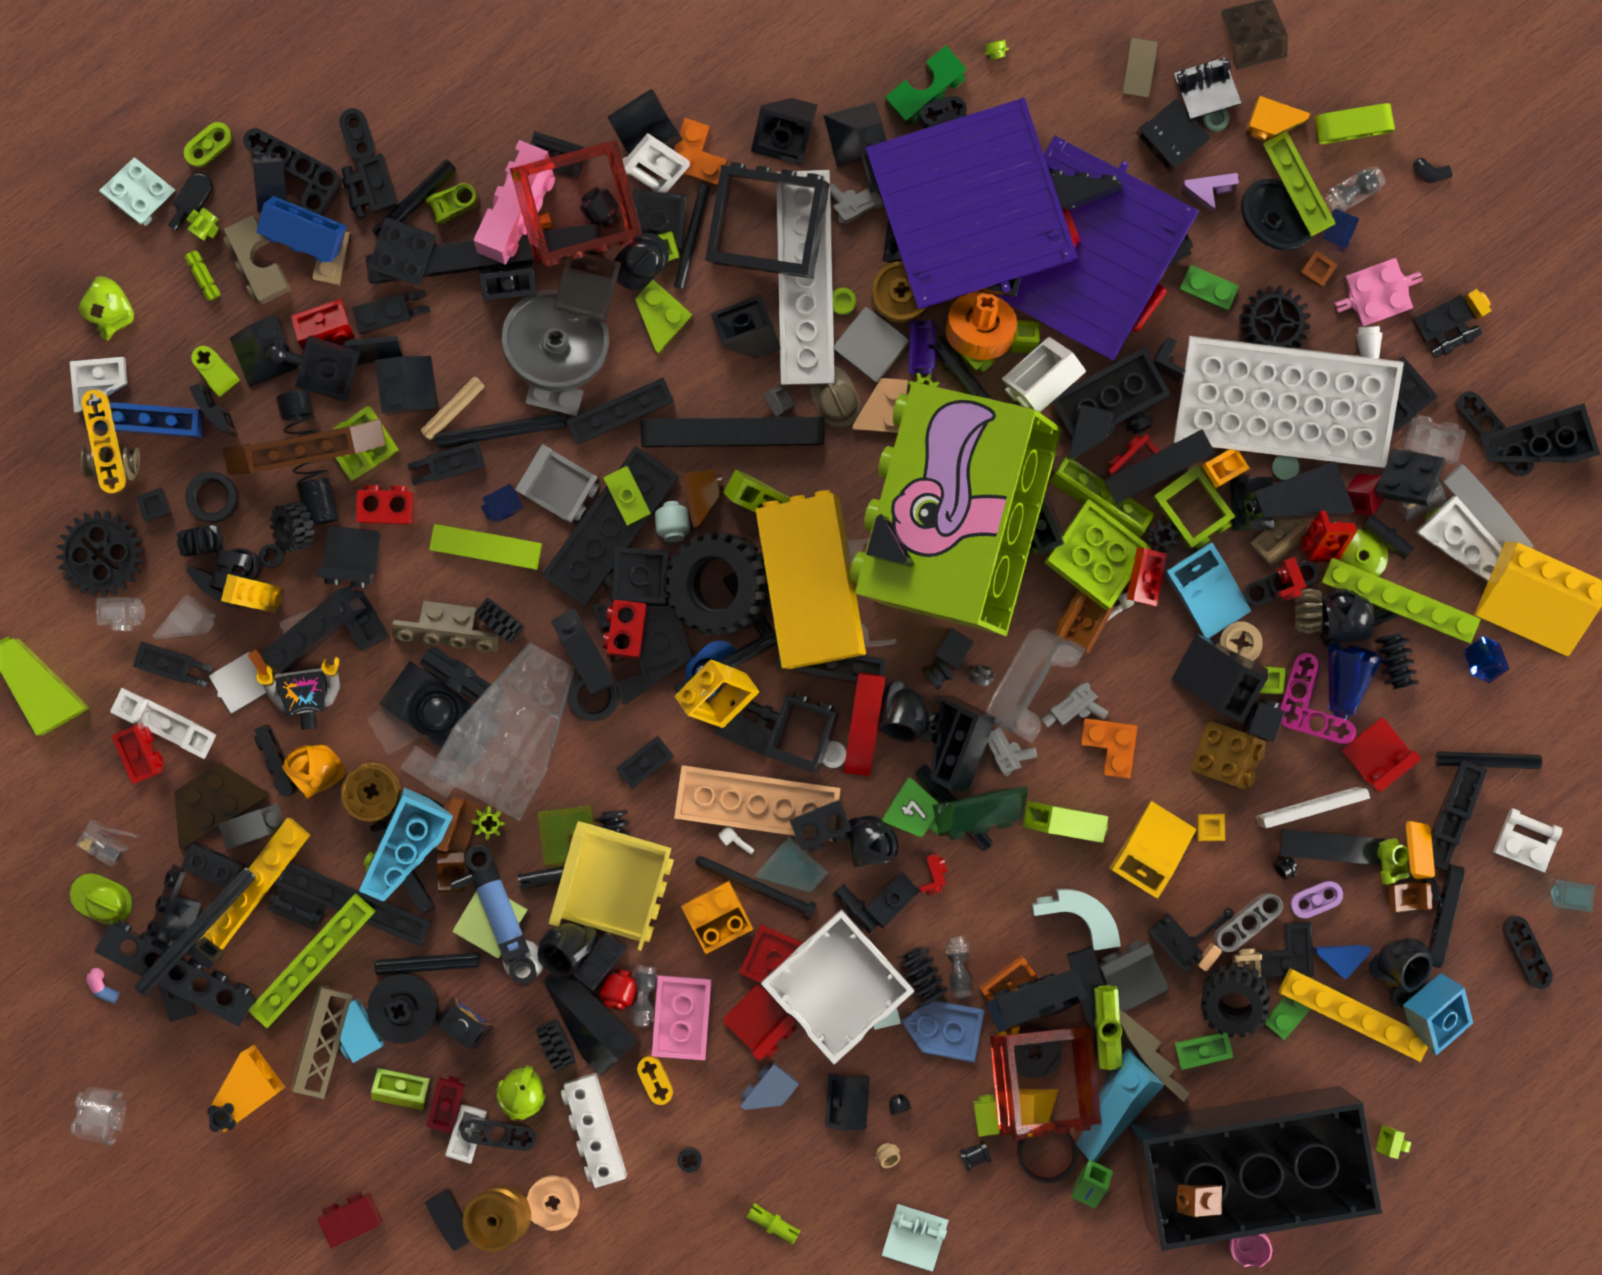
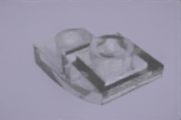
M414 745L400 767L446 798H448L461 778L459 773Z

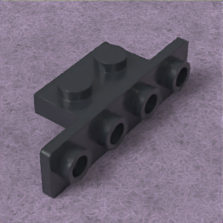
M174 864L165 875V888L162 896H159L156 901V913L153 921L149 922L146 929L147 934L157 939L155 943L164 948L167 944L172 946L196 920L201 903L197 900L178 895L186 871ZM148 953L144 958L145 962L153 965L157 953Z

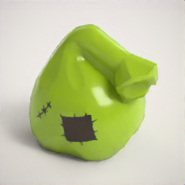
M95 277L82 298L78 310L84 319L90 323L98 324L97 330L100 331V336L104 340L109 341L117 330L133 322L134 312L126 295L115 281L108 277Z

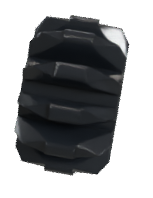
M219 526L197 527L180 530L177 533V548H179L181 556H195L223 549V536Z

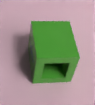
M1088 1160L1076 1178L1071 1198L1095 1209L1108 1190L1113 1171Z

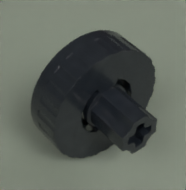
M410 972L395 973L383 979L374 987L367 1003V1014L372 1028L379 1036L393 1043L405 1044L420 1039L433 1027L439 1013V1000L433 986L422 976ZM402 1004L405 1013L399 1016L397 1015V1007Z

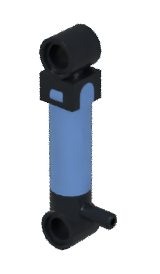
M473 846L467 851L465 856L469 874L451 880L450 884L453 890H457L474 883L505 965L509 966L511 980L519 987H528L534 983L537 977L536 966L529 958L531 954L522 934L491 852L485 846ZM482 855L486 857L487 860L483 866L477 867L472 864L476 856ZM527 966L530 968V974L525 978H519L515 974L517 968Z

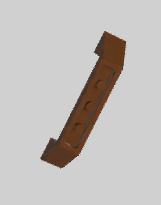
M381 419L354 423L348 427L275 441L223 448L228 475H236L356 454L384 446L386 442Z

